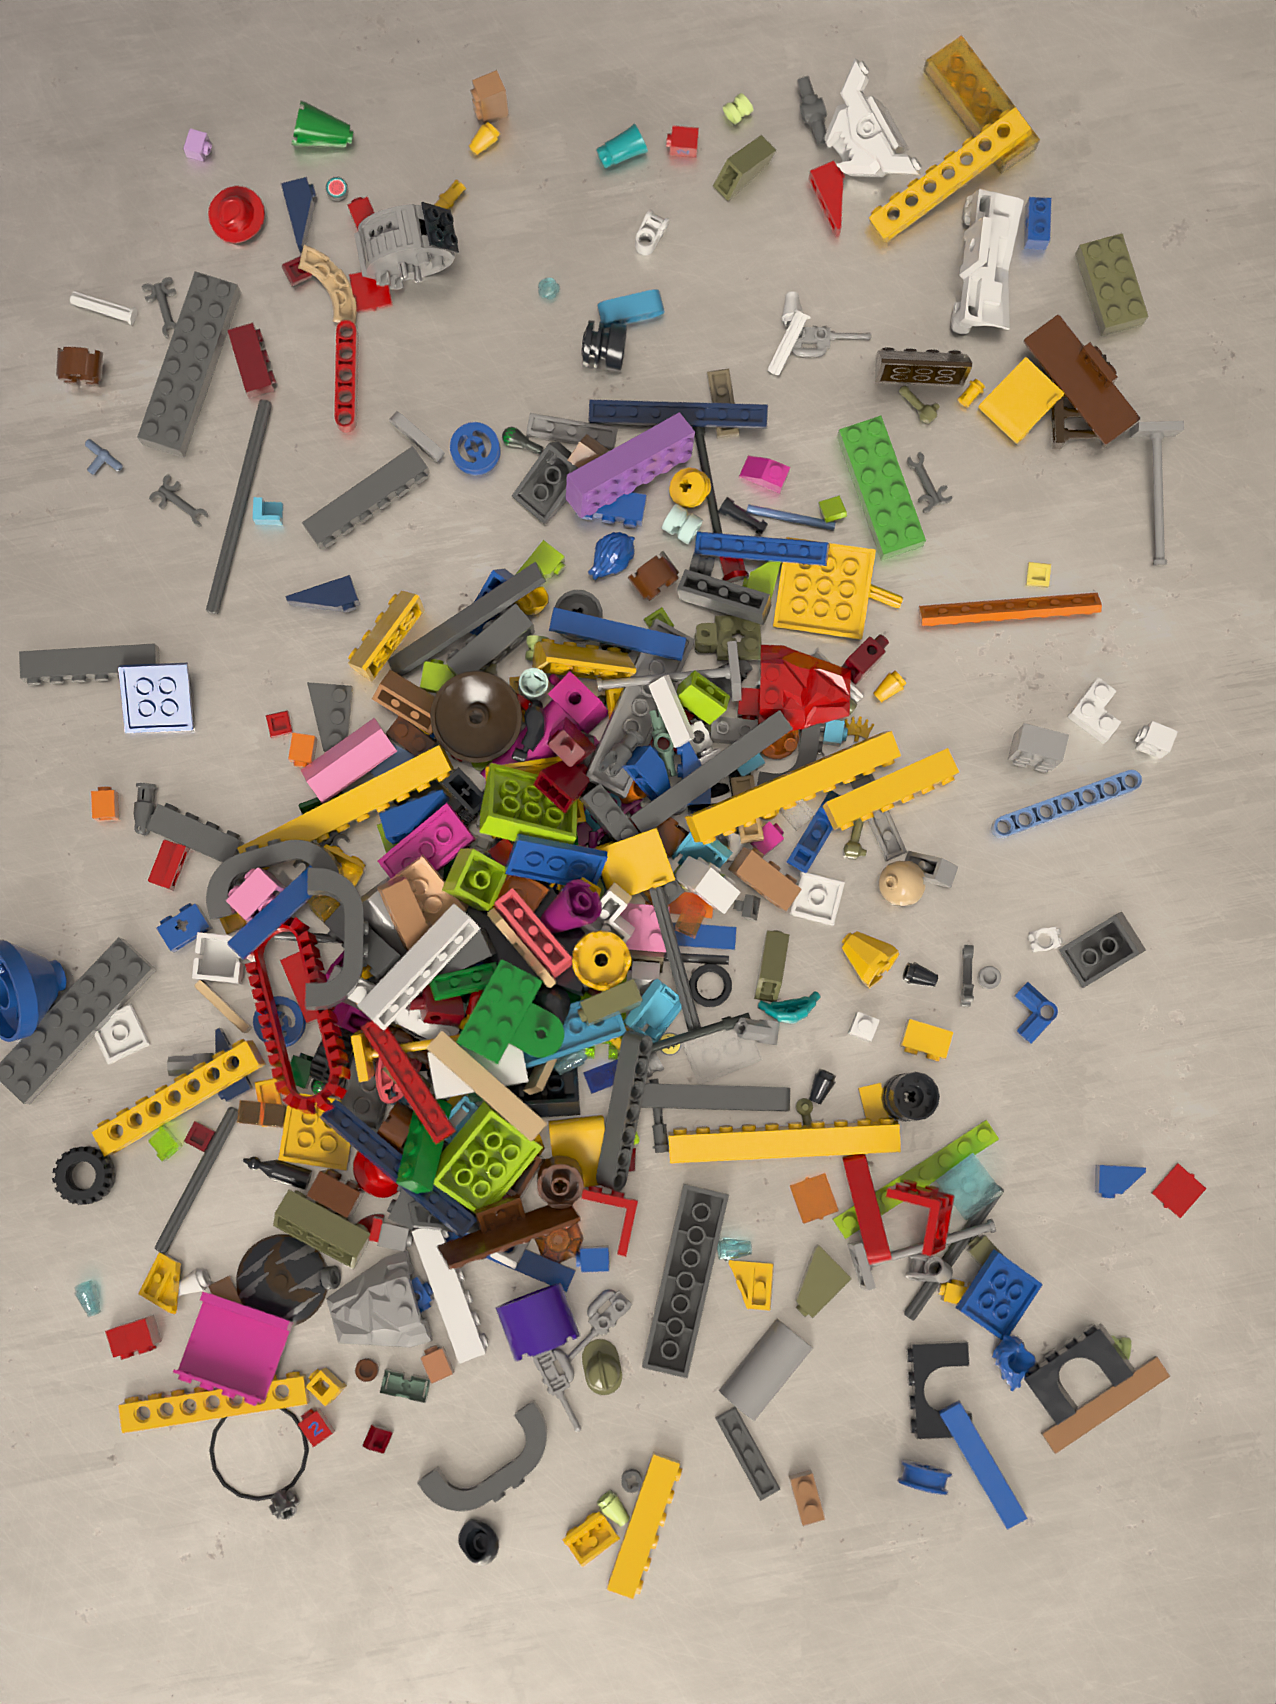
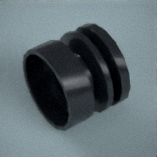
M589 320L582 340L581 354L583 367L589 368L590 360L594 358V369H598L600 361L603 359L605 360L606 370L621 372L627 325L612 323L609 333L604 332V322L600 321L598 331H594L595 321Z
M920 1072L894 1075L887 1080L881 1095L882 1105L887 1114L895 1120L903 1122L927 1119L937 1109L940 1098L938 1086L934 1080L925 1073ZM905 1093H908L907 1099H908L909 1101H905V1099H906Z

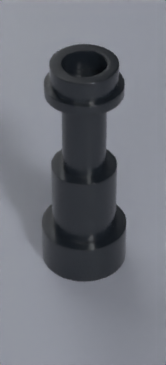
M726 497L718 512L724 516L728 515L738 522L743 521L756 529V534L762 535L768 523L764 519L760 522L750 516L745 509L736 505L734 500Z

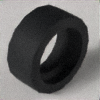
M717 964L699 966L692 973L689 980L693 999L704 1007L721 1005L728 999L732 991V980L729 973ZM707 972L718 974L724 983L722 993L714 999L702 997L697 989L699 977Z

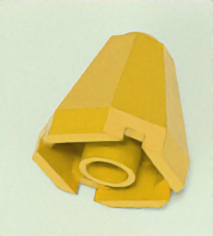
M858 931L853 934L851 932L848 933L842 940L844 944L842 947L843 952L861 981L868 988H871L883 978L882 974L885 970L888 972L900 955L898 953L899 950L893 945Z

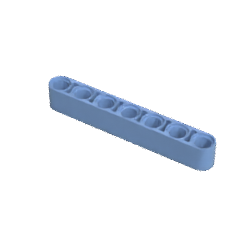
M1128 770L997 818L992 823L991 831L997 838H1006L1128 794L1140 787L1142 776L1136 770ZM1126 776H1131L1134 779L1135 784L1133 787L1126 785ZM1104 784L1112 785L1114 789L1113 794H1107L1104 791ZM1084 791L1092 794L1093 799L1091 802H1086L1083 799L1082 794ZM1062 799H1068L1071 802L1070 810L1062 807ZM1042 806L1049 808V817L1046 818L1041 815L1040 808ZM1020 814L1028 816V825H1022L1019 822ZM998 822H1005L1008 825L1007 833H1002L998 830Z

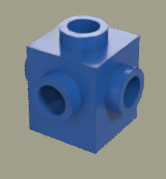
M417 1276L411 1282L414 1293L420 1295L417 1304L420 1313L431 1307L429 1302L434 1299L432 1296L434 1293L428 1282L424 1283L421 1277Z

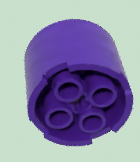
M561 1283L541 1288L495 1307L514 1361L522 1360L523 1354L533 1357L562 1346L568 1342L567 1338L570 1336L573 1340L580 1337Z

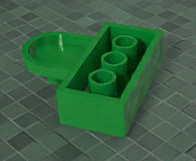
M501 959L456 1042L498 1065L509 1044L534 1057L544 1058L553 1055L562 1046L564 1028L561 1021L554 1014L532 1003L543 981Z

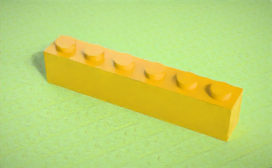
M946 748L826 802L823 808L833 829L841 828L844 831L854 826L853 822L860 818L862 822L874 817L873 813L880 809L882 813L895 807L894 803L900 800L902 804L915 798L914 794L920 791L922 795L935 789L934 785L940 782L943 786L955 780L954 776L959 773V770L949 749Z
M653 1451L607 1584L608 1591L634 1599L635 1593L640 1594L644 1583L643 1580H640L643 1571H648L652 1560L648 1555L651 1548H656L659 1540V1535H656L659 1526L663 1527L667 1513L664 1512L666 1503L671 1504L675 1493L674 1490H671L674 1481H679L683 1468L679 1467V1460Z

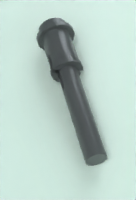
M659 1079L649 1080L650 1084H659ZM653 1108L654 1125H652L655 1146H652V1148L655 1149V1153L669 1152L667 1124L663 1123L662 1108Z

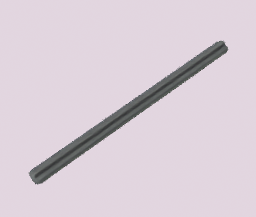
M260 399L206 607V611L211 614L219 613L272 405L268 400Z

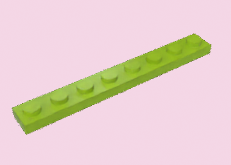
M985 1120L876 1190L875 1193L881 1216L903 1202L886 1197L888 1187L901 1183L904 1180H911L917 1182V1186L925 1188L926 1185H930L998 1141L999 1138L988 1121ZM854 1205L832 1219L845 1239L860 1230Z

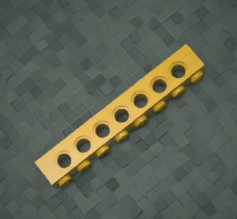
M1016 107L1012 110H1005L998 117V121L994 124L988 123L980 130L981 133L978 136L965 140L962 143V148L956 152L954 150L949 152L943 158L944 161L938 166L934 164L929 167L925 172L926 175L920 179L915 178L907 185L908 188L902 193H895L889 198L890 202L883 207L882 205L876 207L871 212L869 220L885 243L1032 134L1030 126ZM1006 128L1010 133L1006 137H1000L998 135L999 130ZM984 142H989L992 146L988 151H982L979 149L980 145ZM971 156L973 161L969 165H964L961 163L962 158ZM946 170H953L955 174L952 178L946 179L943 177V173ZM934 183L936 189L933 192L929 193L924 190L927 184ZM910 197L918 198V202L914 206H908L906 202ZM891 211H899L900 215L897 219L891 220L888 218Z
M241 1039L231 1045L233 1049L228 1052L223 1050L212 1056L213 1060L207 1064L202 1062L193 1067L194 1072L189 1075L186 1073L179 1075L173 1079L175 1083L169 1087L166 1084L157 1088L154 1091L155 1095L150 1098L145 1096L135 1102L136 1106L130 1110L128 1107L116 1113L117 1117L111 1121L106 1119L98 1123V1129L91 1133L104 1157L117 1153L266 1065L254 1041ZM234 1056L239 1059V1066L237 1068L232 1065V1058ZM215 1067L220 1072L218 1079L213 1077V1069ZM195 1079L200 1082V1089L198 1091L193 1086ZM176 1090L179 1091L181 1094V1100L179 1102H177L174 1098V1093ZM157 1102L162 1106L160 1113H157L155 1110ZM138 1113L142 1116L141 1125H139L136 1121V1115ZM118 1125H121L123 1128L122 1136L117 1133Z
M300 1371L286 1373L284 1378H277V1375H274L265 1403L258 1402L257 1406L245 1403L243 1400L242 1403L237 1404L232 1398L222 1395V1389L214 1388L213 1391L201 1387H194V1392L185 1393V1389L170 1391L171 1395L162 1396V1393L147 1395L148 1399L139 1400L138 1396L128 1397L124 1399V1403L118 1405L122 1433L307 1405L310 1402L309 1391L306 1388L308 1385L306 1374L300 1375ZM280 1384L288 1387V1396H281L278 1393V1386ZM211 1395L219 1398L220 1404L218 1407L210 1405L209 1397ZM187 1399H193L196 1402L197 1407L195 1411L187 1409ZM165 1402L172 1404V1414H166L163 1411V1404ZM142 1406L149 1408V1418L141 1416L140 1408Z

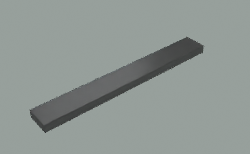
M534 562L389 658L388 662L391 670L400 676H404L424 661L545 583L546 579L540 566Z
M778 710L630 816L631 820L641 833L654 829L793 728L781 711Z

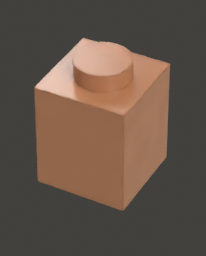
M437 1345L424 1350L425 1355L421 1357L431 1384L454 1373L444 1346L438 1349Z

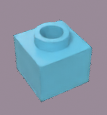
M834 720L826 723L823 733L824 745L840 747L842 741H846L848 728L844 727L845 721Z

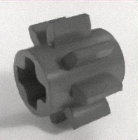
M280 1490L272 1496L271 1501L273 1504L268 1507L272 1515H275L277 1519L286 1520L296 1514V1505L300 1502L296 1495L292 1494L291 1490L288 1492Z

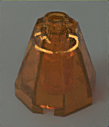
M577 1222L569 1228H561L553 1231L550 1235L534 1239L542 1257L556 1263H561L576 1257V1252L579 1251L584 1237ZM557 1235L562 1237V1243L560 1244L554 1242V1238Z

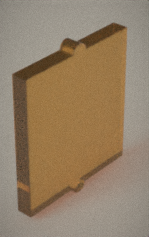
M825 1173L812 1178L806 1177L804 1181L790 1185L803 1224L816 1219L822 1220L824 1216L839 1211Z

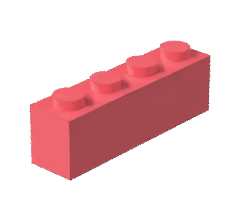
M513 888L495 902V910L553 979L572 965L571 956Z

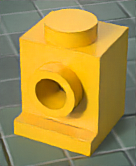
M951 1279V1283H940L938 1295H941L942 1301L958 1304L971 1283L968 1282L966 1287L964 1286V1281Z
M325 1367L321 1370L317 1368L309 1376L310 1382L306 1388L324 1406H327L337 1398L347 1385L342 1383ZM324 1381L328 1383L330 1386L326 1387L324 1385Z

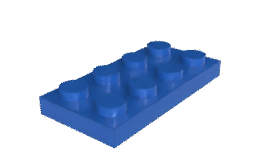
M518 834L505 867V874L560 885H566L573 880H580L583 877L597 885L608 856L607 851Z

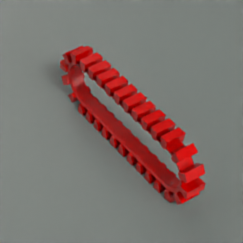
M289 917L246 958L251 963H246L245 967L247 973L252 975L248 977L250 986L256 988L251 991L253 998L259 1001L255 1003L256 1011L262 1014L258 1016L260 1025L265 1027L261 1031L263 1038L268 1040V1042H264L266 1051L273 1054L268 1055L269 1064L275 1067L271 1069L273 1078L278 1080V1082H274L276 1091L286 1096L282 1101L288 1106L305 1114L316 1115L315 1103L317 1108L327 1112L334 1108L328 1097L333 1094L343 1099L347 1090L337 1085L339 1078L351 1080V1070L342 1065L338 1066L339 1064L349 1063L347 1054L341 1051L345 1049L343 1040L338 1038L342 1036L340 1027L334 1024L338 1023L337 1015L330 1011L335 1010V1008L315 1010L330 1068V1076L326 1086L315 1095L302 1096L296 1088L264 961V950L268 941L278 933L292 932L298 943L307 982L326 983L327 977L326 974L321 972L325 970L323 962L317 959L321 958L319 948L314 946L318 945L316 936L307 931L310 927L297 917Z

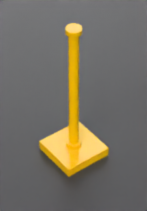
M358 1030L351 1036L359 1082L369 1081L375 1075L373 1061L374 1058L379 1056L370 1047L369 1040L363 1031ZM460 1034L451 1035L449 1037L455 1043H457L456 1041L459 1038ZM434 1039L400 1045L405 1053L425 1050Z

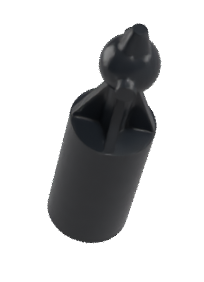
M256 1156L243 1159V1162L251 1170L260 1169L271 1180L303 1190L307 1189L312 1176V1170L280 1160L261 1162Z

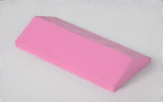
M373 718L301 769V772L321 803L324 804L392 756L397 750L377 720Z

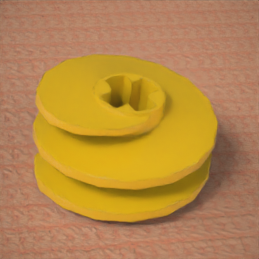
M688 467L681 469L670 482V496L676 504L684 508L697 507L706 499V496L711 491L710 479L704 472L696 468Z

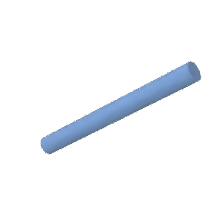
M748 504L747 513L833 531L835 529L836 522L834 521L826 523L824 519Z

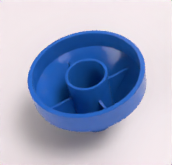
M0 940V1038L6 1042H13L29 1037L34 1033L56 1000L58 992L66 988V976L61 964L57 960L48 961L41 955L5 940Z

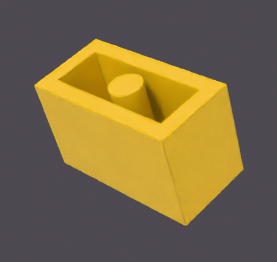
M908 1019L900 1046L905 1047L904 1052L917 1055L918 1052L927 1054V1059L939 1062L940 1058L946 1059L953 1032Z

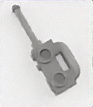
M827 326L803 327L792 352L800 357H820L825 354L827 348H830V340H835V338L869 340L872 335L869 332L835 333V331H830V327ZM802 344H817V348L801 347Z
M610 1289L605 1290L589 1305L587 1315L590 1320L588 1322L593 1328L590 1330L591 1333L567 1356L569 1362H572V1359L595 1336L597 1337L599 1334L606 1335L609 1332L608 1329L611 1326L614 1327L617 1324L616 1321L631 1308L632 1303L619 1290L617 1292ZM609 1299L612 1304L602 1314L597 1312Z
M553 1349L533 1356V1361L544 1378L542 1381L544 1385L547 1384L548 1393L552 1394V1396L556 1395L557 1399H560L575 1428L574 1430L576 1432L581 1431L582 1427L579 1425L564 1396V1390L570 1387L569 1383L574 1379V1370L566 1354L560 1349ZM556 1359H558L565 1373L561 1376L553 1363Z

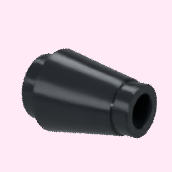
M908 962L903 972V980H906L908 984L935 987L938 981V974L916 962L913 964Z
M819 1069L818 1073L814 1075L809 1100L821 1105L836 1083L834 1081L836 1075Z

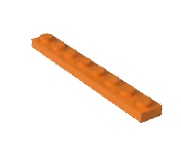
M1098 592L919 606L922 626L956 625L967 622L980 623L982 621H1003L1007 619L1022 620L1033 617L1046 618L1060 615L1093 614L1102 611V603Z

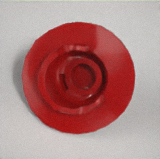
M243 186L228 187L220 191L211 201L208 211L209 222L214 232L222 240L229 243H241L259 232L265 219V207L261 198L253 190Z
M357 1151L353 1160V1174L359 1186L366 1193L378 1198H387L398 1193L397 1188L399 1185Z

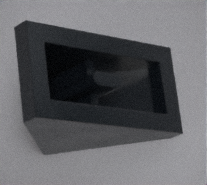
M458 767L442 784L474 816L482 807L484 793Z

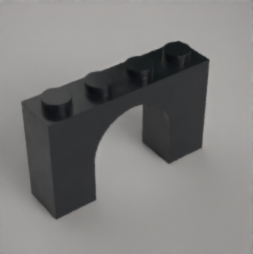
M1102 1323L1097 1326L1094 1324L1090 1325L1083 1331L1084 1335L1078 1339L1075 1337L1069 1339L1064 1343L1065 1347L1058 1352L1056 1349L1045 1356L1046 1360L1038 1364L1035 1362V1365L1028 1369V1373L1024 1377L1025 1382L1057 1425L1076 1414L1078 1407L1060 1381L1059 1371L1066 1362L1075 1358H1086L1095 1362L1114 1387L1134 1375L1135 1368Z
M965 1340L910 1342V1348L906 1349L907 1362H911V1372H908V1386H912L913 1394L909 1395V1409L913 1410L914 1419H910V1432L914 1433L916 1439L954 1438L939 1411L933 1409L927 1403L924 1395V1386L928 1376L936 1369L969 1366L968 1342ZM966 1411L972 1421V1413Z

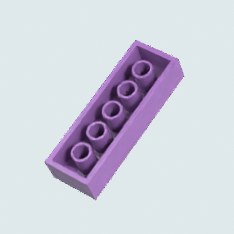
M680 412L567 474L566 500L580 518L594 514L600 507L612 504L618 497L630 494L641 484H647L657 475L669 472L673 466L688 461L692 456L695 431Z

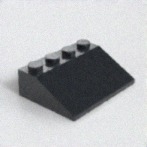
M577 1052L557 1058L543 1091L529 1095L524 1091L527 1082L505 1086L540 1118L580 1115ZM534 1067L526 1069L528 1079Z

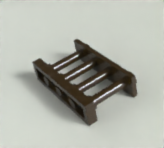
M1106 354L1103 355L1102 358L1106 361V363H1107V364L1110 363V362H1107ZM1050 377V380L1057 386V384ZM1065 395L1051 408L1053 449H1062L1065 441H1068V439H1099L1093 430H1068V428H1065L1064 420H1067V417H1082L1075 408L1064 406L1063 398H1066ZM1101 442V448H1106L1107 445Z

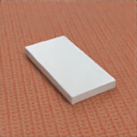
M511 1044L508 1045L498 1065L464 1046L461 1047L504 1086L528 1082L523 1051ZM428 1053L436 1100L474 1093L469 1086L433 1054Z

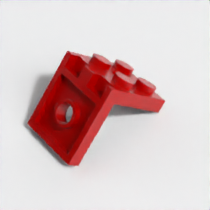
M904 1180L901 1183L888 1187L886 1197L930 1208L922 1254L932 1256L945 1250L955 1195L940 1192L939 1188L926 1185L925 1188L917 1186V1182L911 1180Z
M589 1185L588 1189H583L581 1199L626 1208L617 1255L626 1257L638 1200L626 1198L624 1192L612 1190L611 1194L603 1193V1188Z

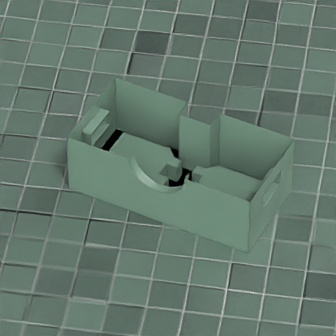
M385 1369L380 1393L422 1403L426 1402L431 1383L429 1378L413 1374L410 1379L404 1377L405 1372ZM388 1373H390V1374H389L388 1383H387V1387H386L387 1389H385L386 1382H387V1378H388ZM426 1381H428V1382H427V1386H426L425 1395H424V1397H423V1392H424L425 1383H426Z

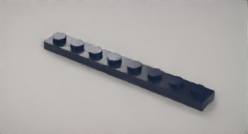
M589 400L588 422L594 424L657 425L680 412L692 427L767 429L768 405Z
M335 1099L332 1102L334 1108L327 1112L324 1111L320 1119L396 1183L403 1155ZM399 1185L461 1239L477 1221L472 1214L435 1185H433L432 1191L414 1193Z

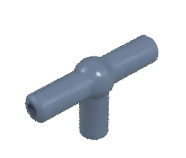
M91 439L85 442V446L97 455L87 468V471L92 475L98 471L104 462L116 471L122 469L123 464L110 455L108 450L101 448Z

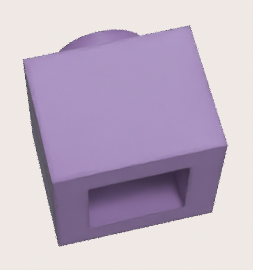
M189 129L183 150L188 158L204 162L206 155L210 154L212 143L207 133Z

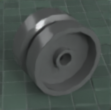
M585 590L566 592L555 604V608L603 618V609L599 600L592 593ZM558 633L568 642L584 644L590 641Z

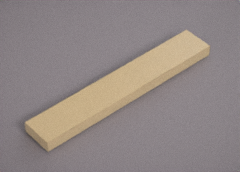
M443 1031L427 1046L426 1049L529 1141L532 1142L547 1125L545 1121Z

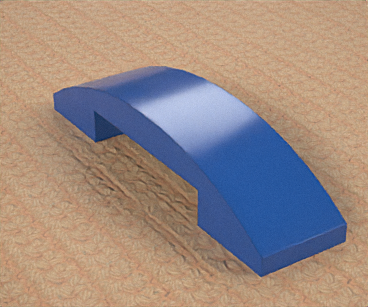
M834 791L828 792L787 860V863L805 874L833 829L823 805L841 796Z

